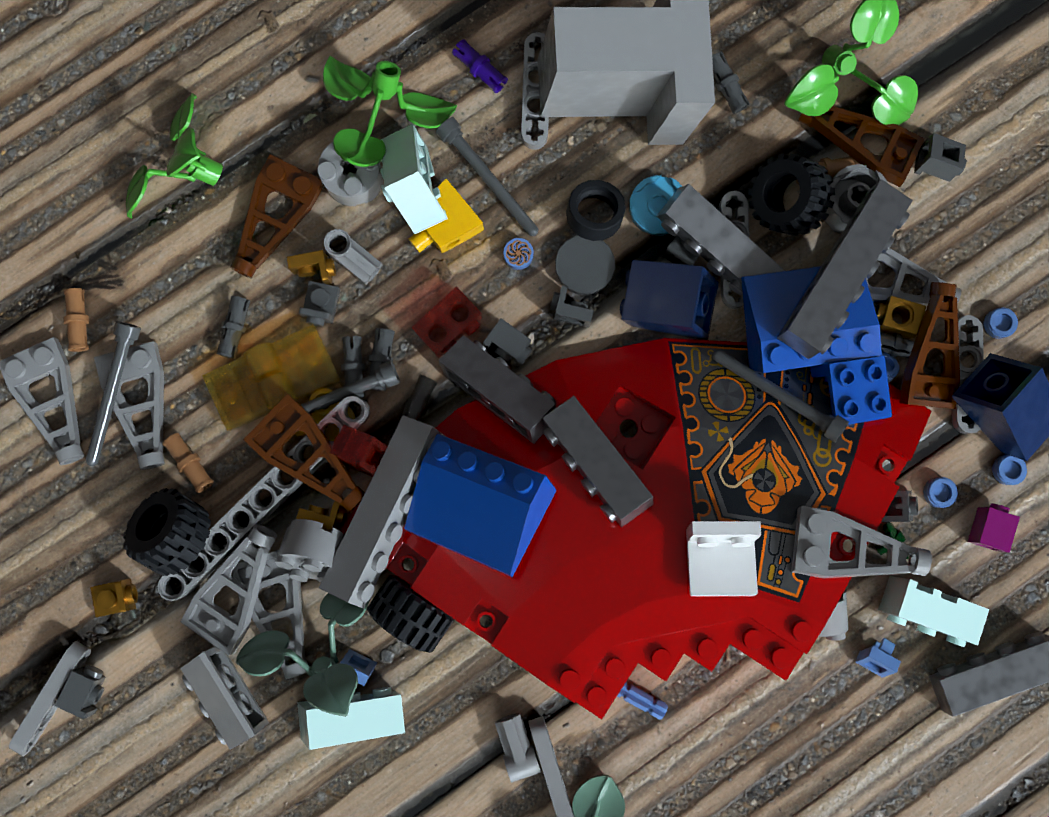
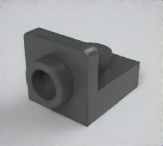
M309 281L304 307H300L298 313L306 319L305 323L320 327L324 326V322L333 324L340 288L338 286Z
M562 285L560 293L554 292L550 310L556 311L554 319L589 328L594 310L588 309L587 304L577 301H571L570 305L565 304L568 286Z
M912 490L897 491L881 522L913 521V515H918V498L912 497Z

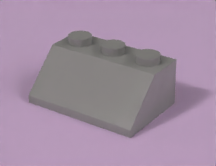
M217 647L202 652L180 668L183 672L182 679L184 684L190 691L194 690L200 700L198 704L201 712L205 717L211 718L216 726L215 734L223 745L227 744L230 750L250 739L269 724V721L229 656Z

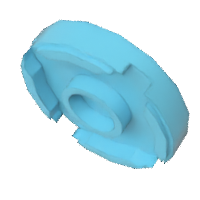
M653 175L643 179L634 188L629 200V213L633 223L641 231L650 235L664 236L669 234L661 226L662 221L656 216L682 185L677 180L671 177H662V175Z

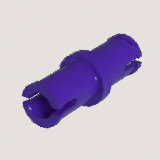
M465 39L456 44L460 50L454 48L452 55L470 69V74L473 77H479L494 93L500 92L504 88L500 83L502 82L506 85L508 78L490 64V59L486 55L481 56Z

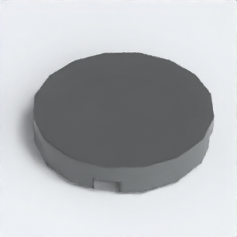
M577 235L568 239L559 248L555 259V270L561 285L568 286L567 290L578 295H589L603 290L611 281L615 270V258L609 245L603 240L591 241Z

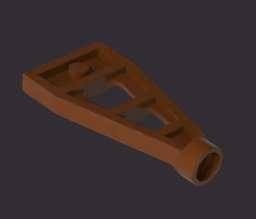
M834 106L820 116H808L801 113L798 122L815 128L858 163L866 165L867 168L873 171L877 170L888 182L898 187H901L905 182L925 139L899 125H885L875 118ZM835 121L855 126L857 131L854 137L848 138L834 127ZM871 133L886 139L887 145L882 155H875L862 145L860 139L863 134Z
M270 154L255 181L238 253L230 268L252 279L256 270L311 211L324 187L321 179ZM272 192H277L293 201V207L281 219L276 220L265 213L267 197ZM260 221L275 228L274 234L267 244L263 246L252 240L255 228ZM248 257L251 258L253 261L250 263L244 259Z
M931 282L930 300L904 370L899 403L956 409V402L952 397L960 385L957 297H955L956 284ZM937 318H943L945 321V340L943 342L931 340V334ZM933 348L940 349L943 354L944 369L939 376L926 375L923 371L927 354Z
M287 394L243 439L266 462L336 502L341 503L340 505L349 513L361 502L365 494L354 483L313 416L290 394ZM298 431H302L307 435L314 448L313 454L305 462H297L286 456L283 452V446ZM320 457L326 458L336 471V476L330 483H323L310 473V468ZM346 489H351L352 492L346 498H343V492Z

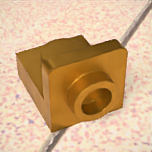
M323 250L286 257L288 269L294 275L298 274L299 277H309L317 274L316 270H320L324 284L333 285L331 276H336L333 258H328Z
M334 500L330 516L326 515L328 509L310 504L308 509L299 508L296 519L317 521L323 523L322 528L332 531L333 528L337 529L338 526H343L347 510L340 505L341 503Z
M131 579L90 587L95 617L136 609L135 603L138 601V592Z

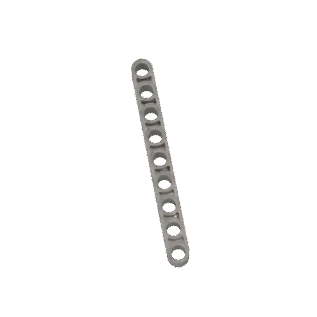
M349 396L339 402L318 423L325 437L326 428L330 424H335L339 428L337 439L334 441L328 440L334 451L367 421L370 416V406L362 398ZM358 402L362 409L361 414L358 418L351 419L348 416L347 409L350 404ZM307 435L286 456L297 462H305L304 450L312 445ZM320 457L310 468V473L313 474L326 461V458ZM274 466L209 530L210 534L209 538L205 541L206 545L198 554L204 560L203 570H197L192 561L185 570L180 569L177 574L162 576L158 582V592L165 600L174 601L191 594L249 536L254 525H261L303 482L294 478L291 484H286L281 476L283 471ZM264 489L270 491L272 495V501L268 506L263 505L259 498L260 493ZM241 511L246 512L250 519L246 528L238 523L237 518ZM219 533H222L227 539L225 549H220L216 545L215 540ZM174 577L178 578L182 584L180 593L172 588L171 582Z

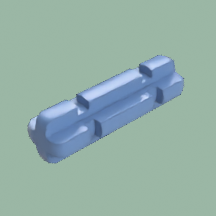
M627 681L617 695L619 698L622 696L626 702L644 712L648 710L650 715L659 720L665 716L668 709L665 702L659 699L654 700V697L632 684L630 686L627 685Z

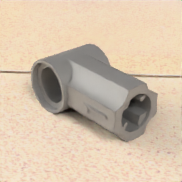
M334 229L326 234L324 246L330 258L339 262L364 284L367 285L372 281L383 264L351 239L344 230ZM341 239L347 242V246L343 251L335 252L331 250V245L335 240Z
M511 714L495 721L505 753L503 758L511 783L541 773L535 748L533 745H530L521 714Z

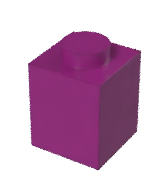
M991 503L990 507H978L968 542L996 552L1010 553L1020 517L1009 514L1010 508Z

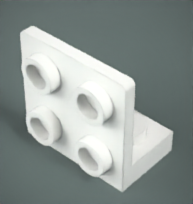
M692 521L686 530L690 596L757 595L754 542L761 536V521Z

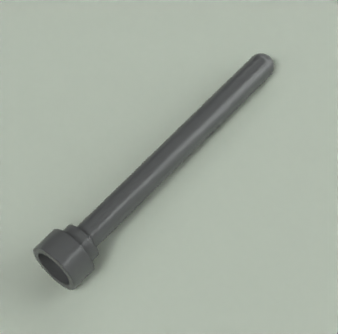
M454 117L444 121L436 130L439 138L444 143L448 142L449 145L453 144L526 233L532 237L536 236L539 231L538 227L462 137V126Z
M120 321L115 323L113 334L116 335L114 340L117 341L86 457V463L89 466H95L99 462L130 345H133L134 341L139 338L141 331L139 326Z
M715 350L712 353V359L819 425L821 427L820 430L825 433L824 437L836 443L849 424V421L839 415L836 417L831 414L829 416L825 415L725 352Z
M390 360L380 364L379 369L374 370L375 374L301 405L311 414L340 402L346 397L357 395L378 385L381 387L386 385L388 388L399 384L400 379L394 364Z

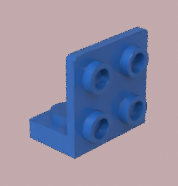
M885 355L810 366L811 377H824V382H828L833 416H841L849 421L848 425L892 417Z

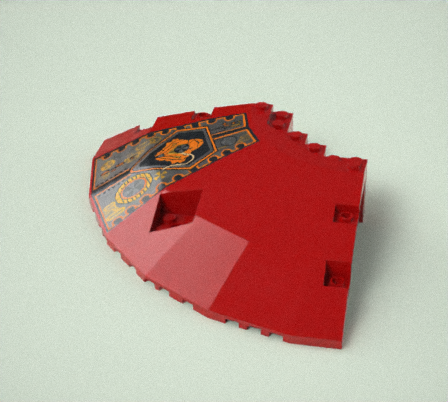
M661 338L558 359L525 376L532 382L536 390L540 393L546 391L555 399L557 403L556 408L571 397H576L652 494L653 505L623 527L616 520L611 523L600 508L603 502L597 494L591 497L581 483L584 477L577 469L572 472L561 457L565 453L558 444L553 447L544 434L535 444L531 443L480 402L474 400L456 409L435 429L450 439L544 474L557 490L513 577L408 532L403 527L401 538L395 543L385 569H388L412 585L411 589L461 625L491 643L492 647L573 703H578L601 720L638 663L664 681L668 680L683 654L712 672L731 644L786 681L803 653L808 654L852 578H819L791 572L797 508L806 506L832 511L877 531L900 487L894 482L906 463L911 461L932 411L925 406L899 403L901 391L888 383L892 417L847 425L840 438L834 443L824 437L825 433L820 430L821 427L712 359V353L715 350H721L749 367L747 342ZM810 366L768 373L757 372L825 415H832L828 382H824V377H811ZM625 420H630L636 424L637 432L631 438H626L620 433V424ZM884 460H889L891 463L889 471H885L882 467ZM359 504L340 530L342 533H346ZM692 521H761V536L754 542L757 595L690 596L686 530ZM833 532L831 534L829 557L837 562L853 560L855 557V541L844 534ZM847 539L852 542V549L848 552L843 549V543ZM406 558L413 560L414 568L412 570L404 569L403 561ZM483 615L491 616L493 623L489 627L481 625L480 618Z

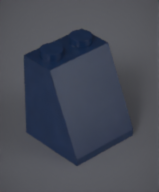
M632 260L631 269L626 273V296L620 304L621 320L633 327L699 340H708L719 282L703 266Z
M990 353L952 395L955 402L1002 453L1028 461L1049 437V382L1042 367Z

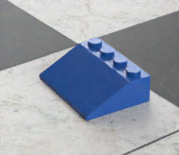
M821 266L741 277L749 368L757 372L768 373L882 356L880 324L866 278L862 283V286L865 287L862 295L855 303L851 302L846 309L849 312L848 318L839 329L835 327L831 337L834 340L824 354L818 353L812 358L807 359L777 339Z
M437 434L422 461L404 529L513 577L557 490L544 474Z

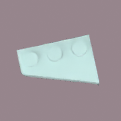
M411 124L381 139L386 147L385 155L381 160L383 168L380 169V172L384 179V184L381 185L387 201L395 203L414 234L447 220L446 211L437 200L441 197L438 187L434 189L432 187L430 177L435 176L428 148L415 126Z
M889 576L878 611L887 613L888 621L906 626L907 621L918 625L916 631L935 637L936 632L947 635V642L965 648L966 642L975 645L979 644L989 609L961 598L947 595L940 590L919 585L918 582L911 579Z
M391 687L373 689L372 694L360 695V692H355L346 717L323 712L312 706L308 701L297 702L301 740L309 750L403 734L405 733L401 694L392 691Z

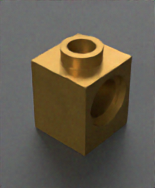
M889 296L887 301L879 302L875 307L880 331L891 335L894 333L901 334L902 338L908 340L916 337L927 306ZM893 310H896L901 314V324H898L893 320Z

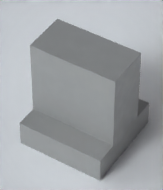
M656 0L653 7H553L538 57L541 117L646 116L648 145H683L715 103L709 0Z

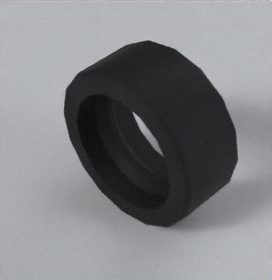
M602 180L585 181L571 192L566 210L567 223L572 231L581 238L591 241L605 240L612 237L621 226L626 210L625 199L619 189L609 182ZM587 198L604 200L613 209V217L605 223L590 222L579 213V203Z

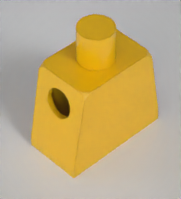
M447 179L438 186L441 197L437 200L446 211L448 219L408 238L419 253L431 243H434L441 253H445L484 230L483 222Z

